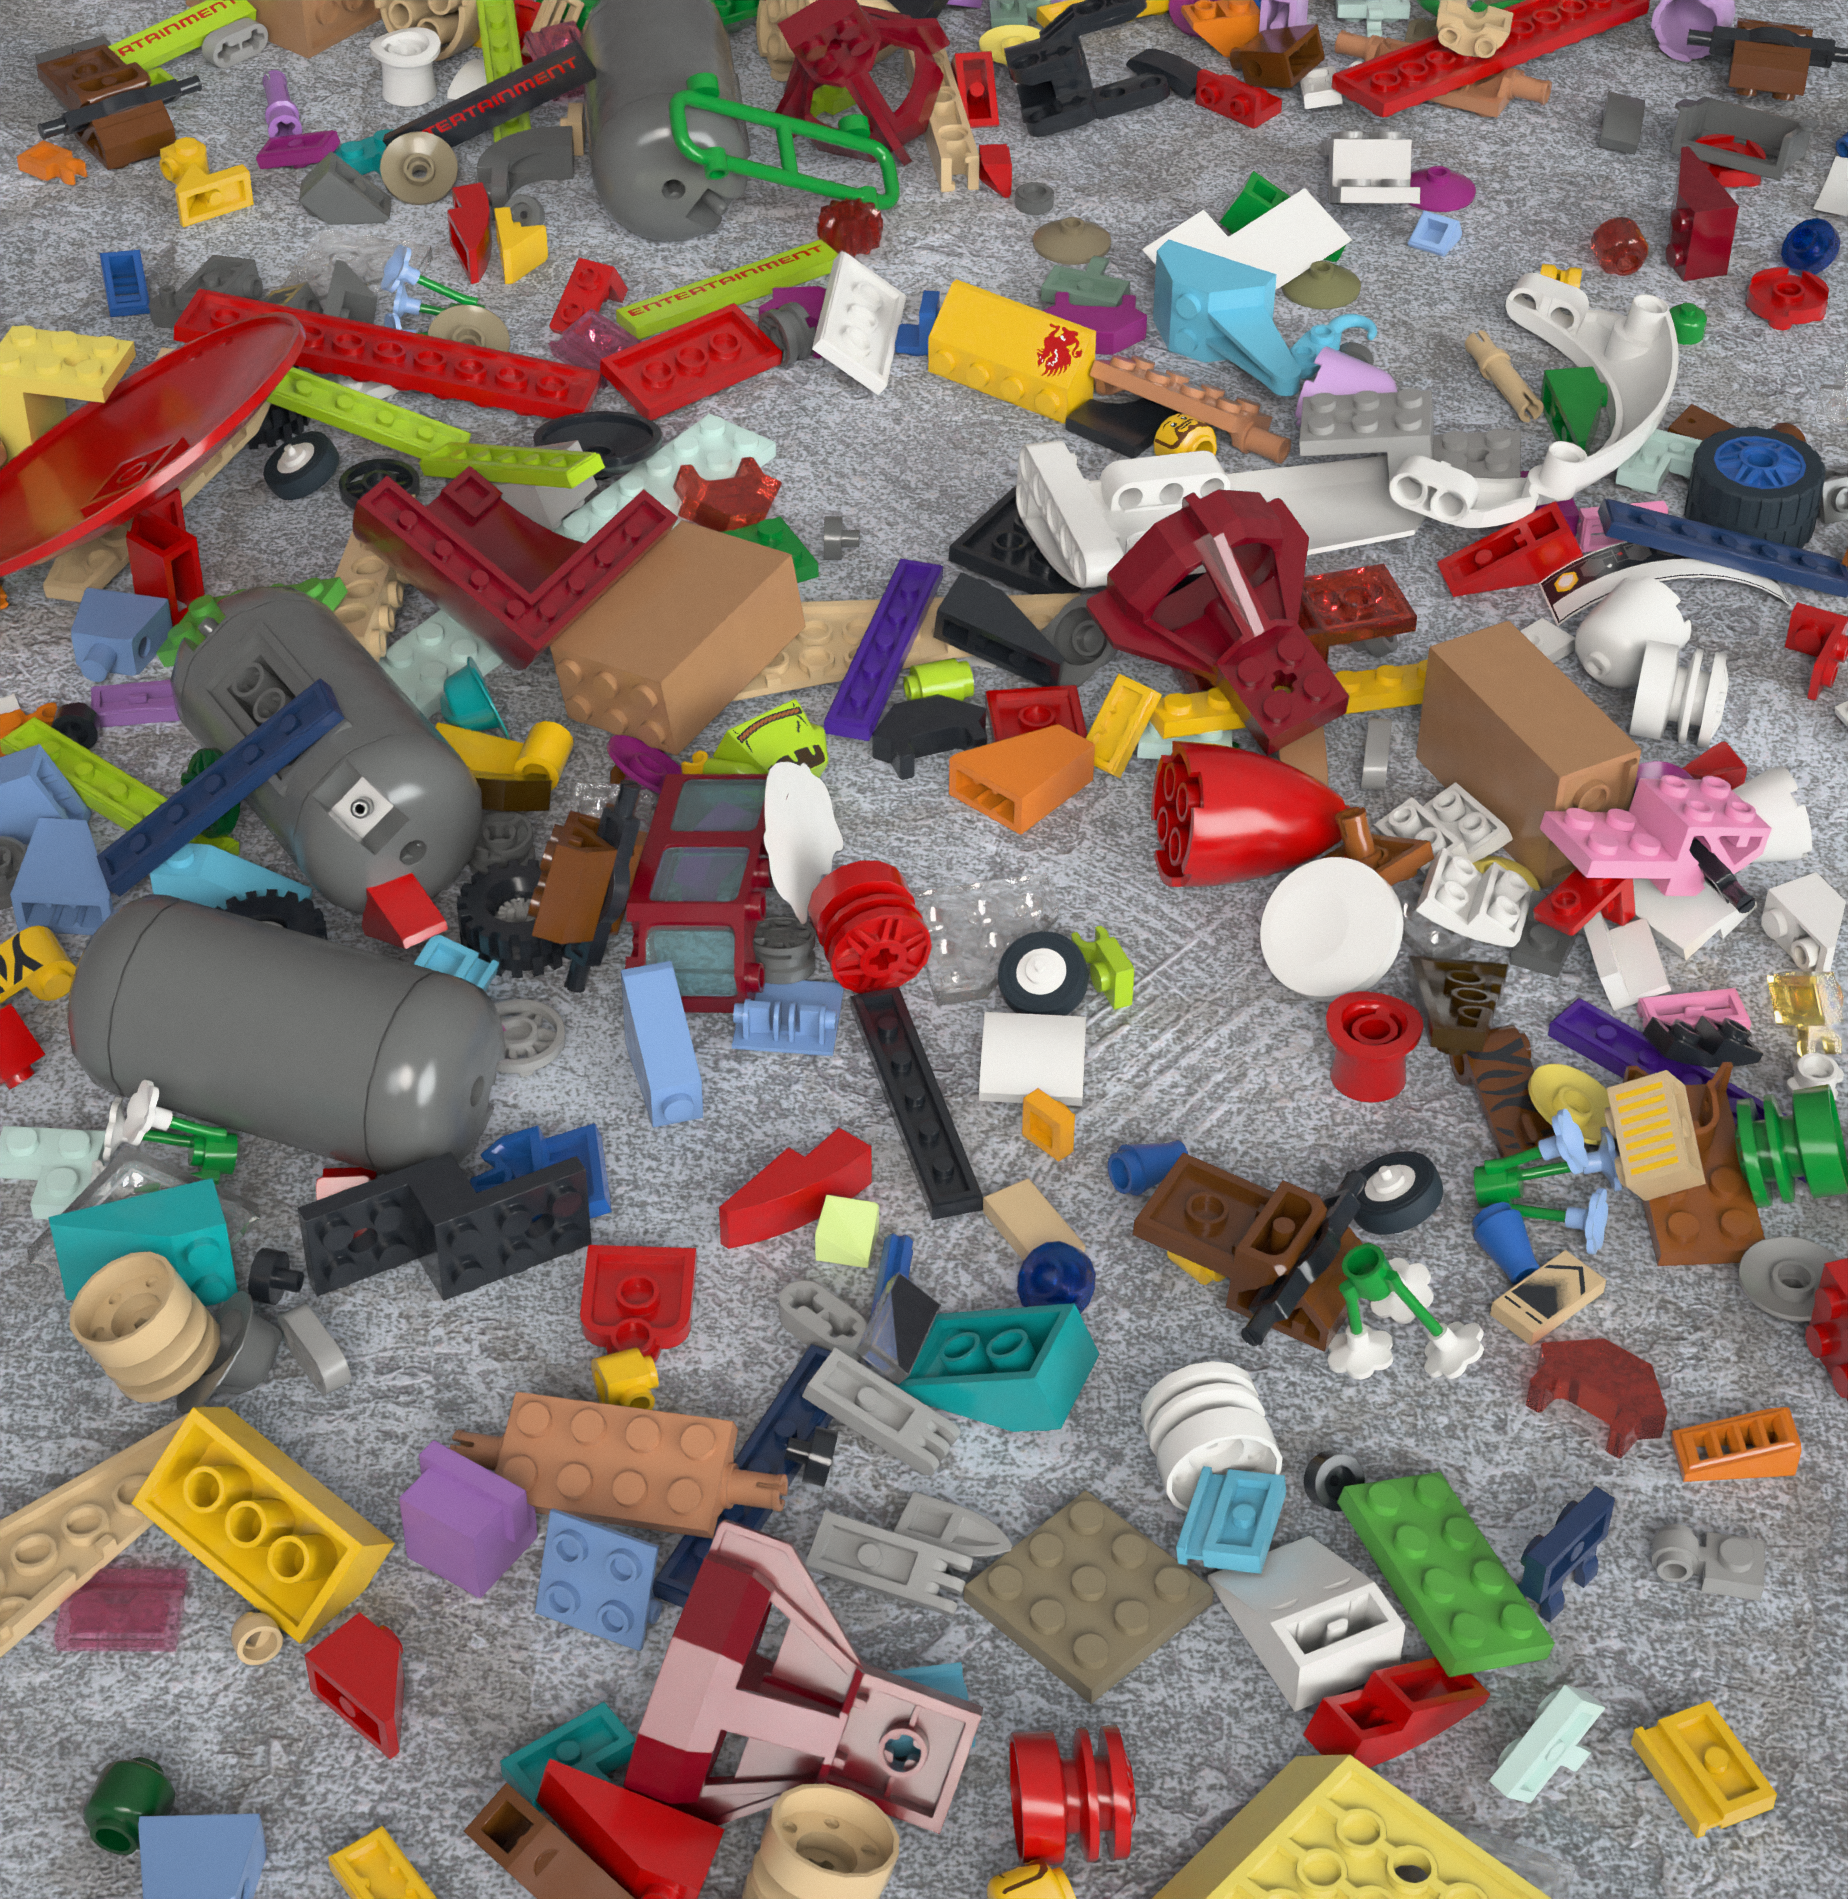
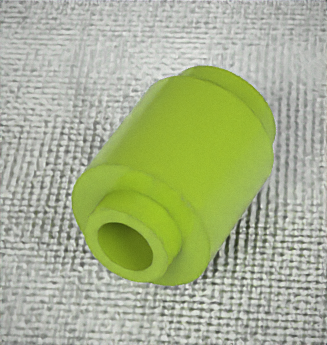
M955 658L912 665L909 676H904L903 679L907 701L936 694L964 701V698L974 695L973 674L966 660L958 662Z

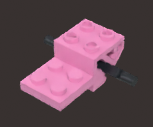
M1664 775L1661 779L1640 778L1638 785L1634 788L1629 812L1622 809H1610L1608 812H1588L1579 808H1568L1566 811H1545L1540 825L1542 832L1586 878H1648L1664 896H1697L1705 889L1703 884L1706 882L1727 904L1730 902L1742 914L1751 911L1755 906L1756 900L1752 894H1749L1738 883L1734 874L1763 854L1772 829L1756 814V809L1752 805L1744 802L1731 790V785L1727 781L1714 776H1705L1702 780H1690L1673 775Z

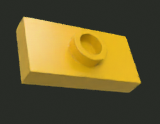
M1118 673L1086 737L1087 740L1095 744L1094 766L1121 778L1162 694Z
M383 1826L328 1857L330 1871L351 1899H437Z

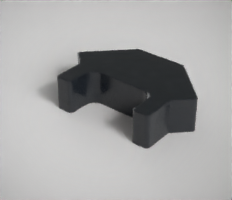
M939 694L896 703L872 733V757L876 760L890 763L899 779L913 778L915 776V758L954 749L966 751L987 745L986 708Z

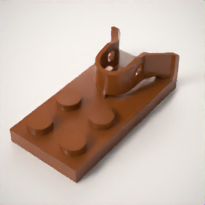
M1723 1062L1713 1078L1706 1084L1685 1085L1706 1184L1647 1201L1642 1199L1658 1266L1740 1263L1744 1253L1751 1246L1765 1240L1757 1206L1748 1184L1743 1179L1735 1142L1736 1127L1726 1092L1733 1068L1732 1062ZM1627 1066L1623 1083L1650 1074L1638 1066Z

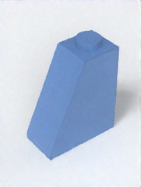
M40 744L0 757V836L12 837L23 844H29L38 818L87 820V823H89L92 812Z
M38 818L10 894L18 932L32 926H44L53 931V933L93 935L114 911L111 893L108 890L96 857L98 853L87 820Z
M666 961L621 970L625 1045L652 1127L703 1118L702 1080L672 962Z

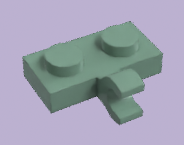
M988 0L991 29L1004 25L1028 26L1027 16L1032 17L1038 23L1036 20L1037 7L1049 5L1051 0Z
M1094 255L1085 271L1054 265L1041 286V300L1055 303L1056 292H1068L1069 302L1073 305L1117 307L1122 304L1123 295H1130V281L1104 275L1109 264V258Z

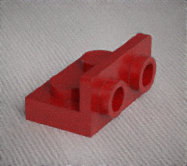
M1207 69L1197 72L1195 100L1197 105L1253 129L1281 113L1282 98L1268 93L1263 88L1244 83L1233 75H1218Z

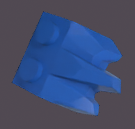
M595 1123L546 1139L538 1125L502 1136L480 1154L481 1158L494 1168L470 1179V1184L475 1192L478 1193L577 1156L586 1169L590 1219L612 1212L603 1141ZM543 1214L533 1217L532 1223L537 1221Z

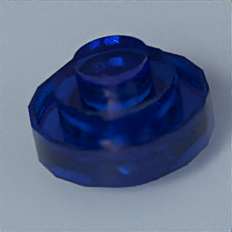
M1812 218L1799 223L1787 234L1782 243L1781 256L1783 262L1796 275H1802V270L1816 275L1825 270L1836 258L1841 242L1839 233L1825 219Z
M1061 1241L1046 1242L1033 1249L1023 1261L1018 1273L1017 1292L1023 1307L1075 1303L1081 1314L1089 1305L1095 1291L1096 1273L1091 1259L1081 1249Z

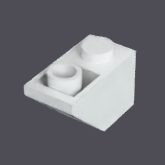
M1815 872L1768 889L1760 926L1771 939H1774L1787 952L1796 965L1803 969L1820 986L1828 982L1846 901Z

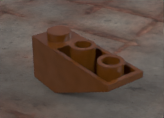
M507 1782L463 1831L536 1899H634Z

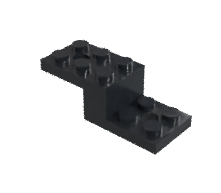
M448 1152L297 1208L308 1280L317 1297L418 1259L442 1300L445 1301L510 1275L521 1273L557 1257L571 1254L578 1249L592 1244L586 1169L577 1156L476 1193L452 1153ZM543 1214L537 1221L532 1223L533 1217ZM367 1228L362 1235L353 1238L355 1232Z

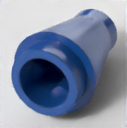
M1179 1140L1168 1143L1121 1145L1117 1152L1111 1154L1108 1159L1110 1180L1118 1192L1138 1196L1161 1183L1183 1152L1188 1154V1151Z
M1500 1202L1486 1207L1474 1217L1472 1221V1226L1475 1229L1473 1234L1474 1240L1507 1274L1513 1285H1517L1540 1268L1534 1257L1520 1211L1512 1209L1509 1203Z

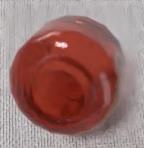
M1616 217L1605 221L1594 231L1591 238V249L1605 273L1617 274L1619 276L1632 275L1641 268L1648 256V243L1637 223L1628 217Z

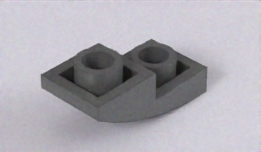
M1608 91L1601 121L1602 128L1598 146L1635 155L1641 135L1645 100Z

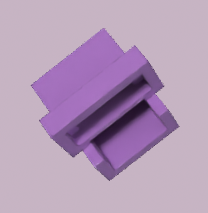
M433 1440L419 1454L421 1476L399 1497L407 1558L474 1596L481 1598L538 1537L535 1507L527 1503L526 1490Z

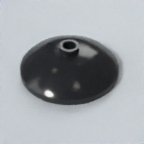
M591 411L561 416L544 423L535 431L533 442L534 447L578 440L583 452L600 454L605 468L594 474L593 477L595 480H605L628 472L651 459L662 445V431L656 423L642 416L614 411Z

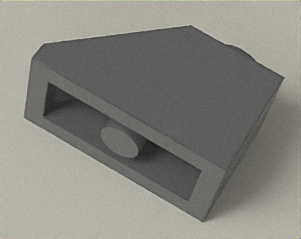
M332 151L301 180L299 202L302 203V206L309 214L314 217L319 216L329 225L385 223L390 218L391 197Z

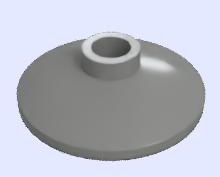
M1790 1236L1768 1238L1757 1242L1744 1253L1738 1271L1739 1283L1745 1295L1763 1311L1786 1320L1811 1321L1815 1304V1291L1819 1288L1824 1263L1840 1259L1827 1248L1810 1240Z

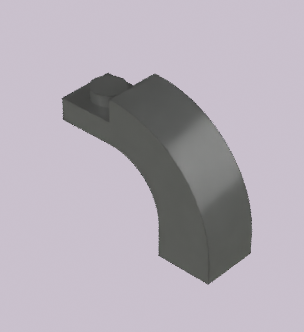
M572 126L540 127L520 131L498 140L483 152L477 163L478 183H483L488 196L489 206H492L493 221H495L494 208H503L513 193L520 187L542 180H573L575 158Z

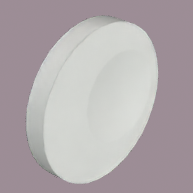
M1322 858L1297 868L1274 890L1267 902L1261 920V949L1271 972L1289 989L1315 1001L1333 1002L1337 997L1346 993L1368 990L1384 976L1394 962L1401 945L1403 915L1400 902L1394 890L1372 868L1349 858Z

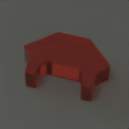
M744 457L740 461L734 478L705 480L699 476L693 465H681L673 484V489L682 501L678 511L680 517L705 528L724 532L756 524L766 519L776 500L782 482L765 475L753 457Z
M1605 1338L1543 1342L1541 1344L1537 1373L1529 1382L1526 1406L1541 1413L1553 1400L1565 1399L1610 1424L1605 1451L1618 1459H1621L1637 1440L1662 1438L1668 1412L1652 1364Z

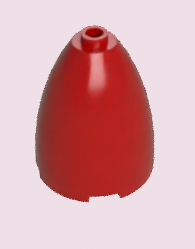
M1172 741V754L1161 755L1153 786L1151 820L1157 821V838L1162 850H1156L1153 856L1160 878L1168 887L1218 886L1267 877L1309 861L1342 840L1335 816L1340 811L1350 808V806L1345 805L1342 796L1330 787L1294 766L1272 757L1240 748L1187 741Z

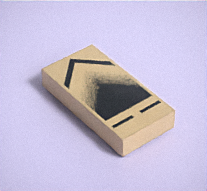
M1564 1250L1493 1301L1490 1315L1532 1346L1603 1294L1606 1279L1567 1250Z

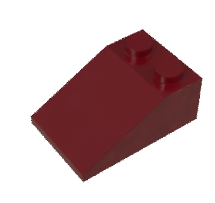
M1689 146L1681 147L1670 214L1669 240L1665 252L1668 265L1674 269L1683 282L1727 275L1739 205Z

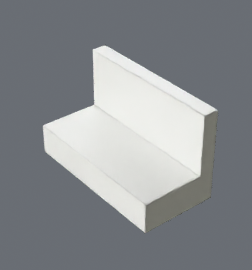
M1599 911L1583 926L1599 978L1614 1011L1638 1003L1639 998L1655 997L1671 991L1647 917L1628 923L1625 926L1608 930L1601 911Z

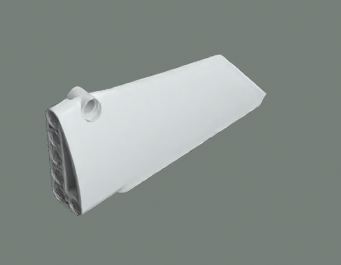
M1063 441L1025 444L1021 446L1019 453L1016 505L1020 518L1051 566L1063 578L1080 588L1107 585V573L1154 523L1182 509L1183 497L1192 492H1195L1199 499L1218 489L1260 492L1266 502L1280 498L1309 536L1307 555L1412 536L1426 518L1423 514L1400 506L1390 496L1388 456L1226 474L1213 453L1209 451H1195L1118 460L1105 467L1101 473L1100 480L1089 481V479H1084L1076 465L1077 457L1075 453L1070 454ZM1201 565L1190 574L1204 573L1206 570Z

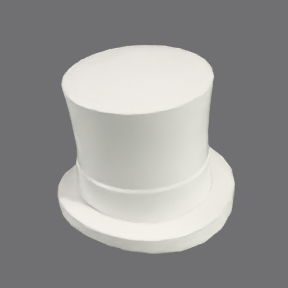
M420 27L400 29L379 36L370 43L372 56L379 60L382 66V97L387 102L397 106L409 107L425 104L436 97L437 86L433 72V61L440 54L441 43L439 36L434 31Z

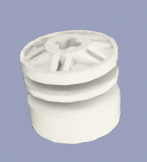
M1648 640L1635 699L1630 735L1660 740L1668 721L1678 722V744L1685 745L1689 725L1701 727L1697 747L1709 749L1710 740L1721 725L1729 685L1726 667L1727 653L1716 652L1712 672L1700 670L1704 649L1697 648L1689 668L1679 666L1678 645Z
M1216 1361L1188 1365L1165 1376L1150 1389L1143 1400L1140 1420L1148 1436L1150 1448L1157 1458L1156 1465L1162 1483L1173 1505L1188 1513L1203 1466L1212 1467V1474L1227 1475L1228 1469L1281 1474V1452L1272 1429L1265 1419V1411L1258 1399L1256 1387L1248 1372L1232 1363Z

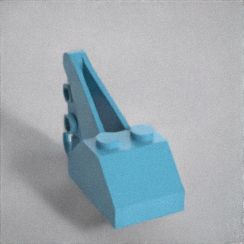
M1169 239L1157 250L1153 321L1168 350L1204 363L1230 360L1261 381L1277 395L1292 396L1297 394L1300 389V379L1312 377L1321 368L1320 365L1314 363L1321 350L1326 346L1335 350L1340 349L1341 336L1345 329L1353 327L1365 329L1368 331V340H1373L1377 335V326L1371 319L1358 314H1344L1333 318L1327 325L1313 326L1311 330L1307 331L1288 349L1273 322L1277 274Z

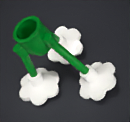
M143 1080L137 1093L132 1095L128 1103L126 1120L122 1111L123 1098L116 1097L115 1101L112 1102L109 1123L104 1139L103 1161L110 1162L116 1149L122 1142H128L131 1145L137 1146L144 1140L189 1148L188 1165L198 1167L199 1172L133 1183L130 1178L112 1181L106 1166H103L101 1160L92 1161L93 1175H91L90 1181L95 1206L134 1197V1194L168 1189L213 1178L214 1184L218 1185L220 1174L232 1175L234 1172L238 1150L237 1134L227 1133L226 1128L208 1127L172 1116L171 1110L156 1106L159 1089L154 1086L152 1081ZM153 1127L166 1131L170 1127L190 1133L192 1136L150 1130V1128Z
M1369 1242L1356 1246L1346 1254L1342 1262V1270L1347 1280L1339 1285V1291L1346 1302L1349 1326L1346 1328V1333L1336 1334L1328 1346L1330 1352L1328 1365L1332 1371L1336 1373L1347 1372L1350 1377L1361 1380L1370 1377L1374 1370L1388 1368L1393 1362L1390 1350L1393 1346L1391 1335L1386 1331H1373L1369 1326L1362 1323L1358 1303L1360 1297L1371 1301V1309L1379 1318L1392 1317L1399 1324H1407L1416 1316L1428 1329V1338L1431 1340L1425 1348V1355L1428 1359L1424 1369L1433 1378L1440 1377L1441 1375L1448 1379L1457 1378L1465 1371L1468 1364L1474 1363L1481 1357L1484 1347L1480 1341L1484 1331L1479 1324L1469 1323L1463 1325L1461 1322H1453L1446 1325L1445 1323H1438L1427 1311L1426 1308L1432 1303L1434 1295L1428 1286L1431 1274L1426 1266L1420 1263L1409 1264L1403 1258H1394L1388 1261L1381 1248Z

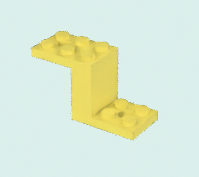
M27 325L12 326L0 342V438L7 451V459L0 468L23 449L33 445L37 438L67 417L65 398L105 403L136 357L134 341L120 340L111 336L75 334L72 331L58 332L35 329Z

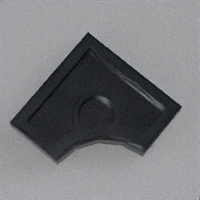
M1146 398L1127 403H1104L1089 399L1066 417V430L1134 459L1154 444L1158 428L1168 417L1183 413Z

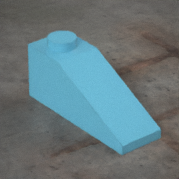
M187 843L150 873L153 894L169 895L212 908L219 906L224 910L227 909L226 900L234 896L239 901L245 900V892L255 890L257 897L266 896L267 889H278V896L284 897L287 891L298 893L299 902L306 897L311 900L313 896L312 888L207 844Z

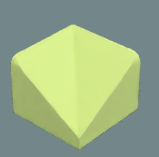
M826 1195L815 1233L816 1261L868 1268L879 1232V1205L871 1201Z

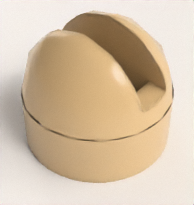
M245 1613L236 1620L231 1629L232 1646L239 1659L248 1665H260L270 1661L279 1653L283 1645V1636L276 1622L266 1613ZM249 1637H250V1644L246 1643V1641H247V1639H248Z

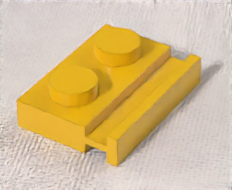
M1710 1700L1659 1719L1657 1726L1646 1730L1642 1726L1634 1729L1631 1741L1632 1746L1696 1839L1705 1836L1706 1830L1715 1826L1723 1829L1773 1809L1777 1793Z

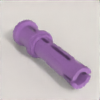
M270 70L268 72L270 79L265 74L262 80L268 103L265 110V119L268 124L269 137L302 134L299 111L290 100L287 79L281 71Z

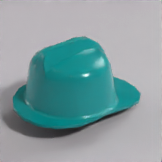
M467 657V665L444 680V694L440 698L443 718L448 723L476 732L498 728L505 738L510 740L481 671L473 658Z

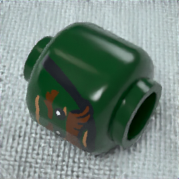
M135 1757L131 1760L123 1759L109 1763L99 1773L83 1809V1820L90 1831L92 1841L107 1852L117 1855H129L136 1850H140L139 1817L169 1816L174 1806L176 1792L170 1780L164 1775L161 1766L150 1759Z

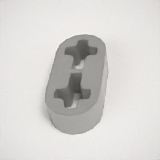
M248 17L221 27L208 34L204 39L202 45L203 57L219 68L231 67L257 55L265 48L268 41L267 28Z
M1370 717L1368 719L1361 789L1385 791L1392 720Z
M794 1281L781 1290L779 1295V1319L781 1325L788 1332L809 1347L813 1344L829 1351L837 1348L854 1360H858L865 1353L867 1324L860 1313L813 1281Z
M303 1303L277 1316L279 1329L282 1332L286 1346L321 1394L326 1395L351 1382L350 1370L342 1351L307 1304Z

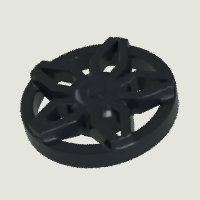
M372 459L353 465L341 475L339 479L340 497L348 507L355 510L357 501L388 475L404 490L409 489L407 492L410 495H416L417 498L420 493L419 475L412 466L399 460ZM364 474L362 480L351 482L356 477Z

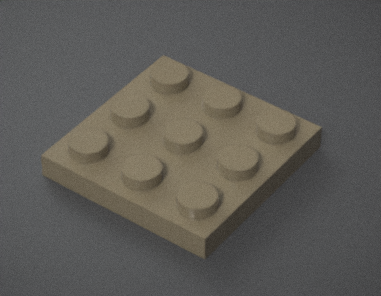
M1085 1490L1016 1544L1011 1551L1006 1552L964 1586L963 1601L1088 1703L1092 1704L1209 1607L1213 1602L1214 1589L1184 1565L1178 1564L1175 1558Z

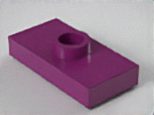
M333 130L272 137L255 158L260 169L284 166L303 168L311 163L320 162L330 151L334 152L341 141L337 131Z

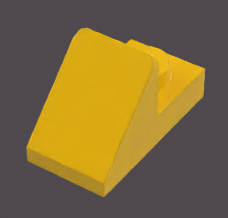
M193 163L189 166L175 189L179 221L182 227L254 205L250 173L243 164L206 175Z
M510 207L494 208L497 246L505 284H513L547 260L546 227L544 225L521 227L520 222H513Z

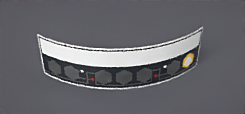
M1627 541L1599 549L1576 559L1538 583L1557 626L1590 605L1603 600L1627 577L1630 580L1638 581L1644 576H1650L1658 581L1698 577L1728 579L1766 590L1791 606L1778 580Z

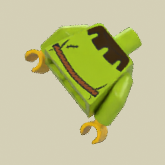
M793 699L727 730L713 754L714 758H708V754L705 751L699 750L692 755L693 763L686 761L681 763L682 774H768L775 764L791 762L799 766L805 763L811 773L820 778L829 763L826 733L822 726L808 721L798 701ZM729 785L753 797L758 803L764 802L766 785Z

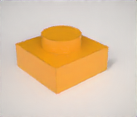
M1039 1088L1023 1098L1022 1135L1058 1162L1074 1152L1075 1114L1065 1104L1054 1100Z

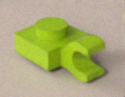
M824 84L813 91L810 113L815 118L823 112L835 115L855 105L856 102L846 86L839 88Z
M1101 925L1095 927V942H1086L1081 939L1078 932L1072 933L1071 941L1081 950L1086 963L1091 964L1090 976L1095 990L1099 993H1104L1114 1010L1132 1005L1134 967L1116 938H1109L1108 931Z

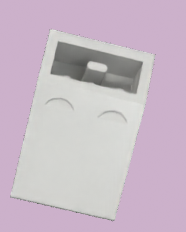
M1311 1536L1269 1551L1261 1574L1223 1569L1208 1575L1207 1581L1294 1712L1318 1703L1323 1698L1338 1695L1367 1683L1372 1672L1375 1670L1400 1665L1405 1624L1373 1580Z

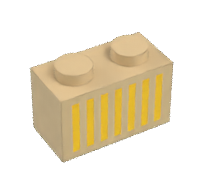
M1668 1070L1607 1088L1610 1107L1605 1108V1119L1611 1135L1617 1138L1620 1156L1615 1157L1614 1163L1618 1179L1623 1187H1627L1644 1201L1706 1184L1686 1088L1681 1081Z

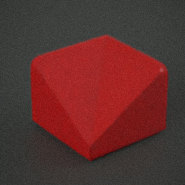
M1007 144L979 145V179L1003 198H1010L1012 189V161L1009 146Z
M1723 741L1711 747L1682 769L1695 780H1702L1705 776L1721 778L1731 785V790L1745 783L1748 767L1728 743Z

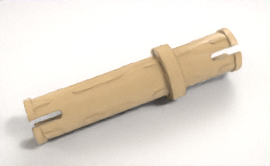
M1478 331V335L1483 342L1478 339L1474 332L1470 334L1465 341V349L1478 363L1480 374L1486 380H1491L1523 422H1530V417L1525 410L1528 411L1533 420L1537 419L1543 412V403L1512 367L1509 361L1511 358L1507 352L1497 348L1485 331Z

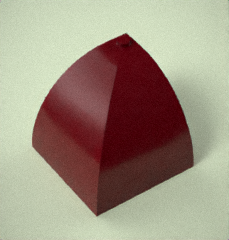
M470 465L444 487L440 495L426 507L387 475L357 501L352 523L355 538L512 669L518 671L526 669L565 630L672 530L678 520L674 513L643 489L586 543L555 533L517 511L501 498L503 493Z

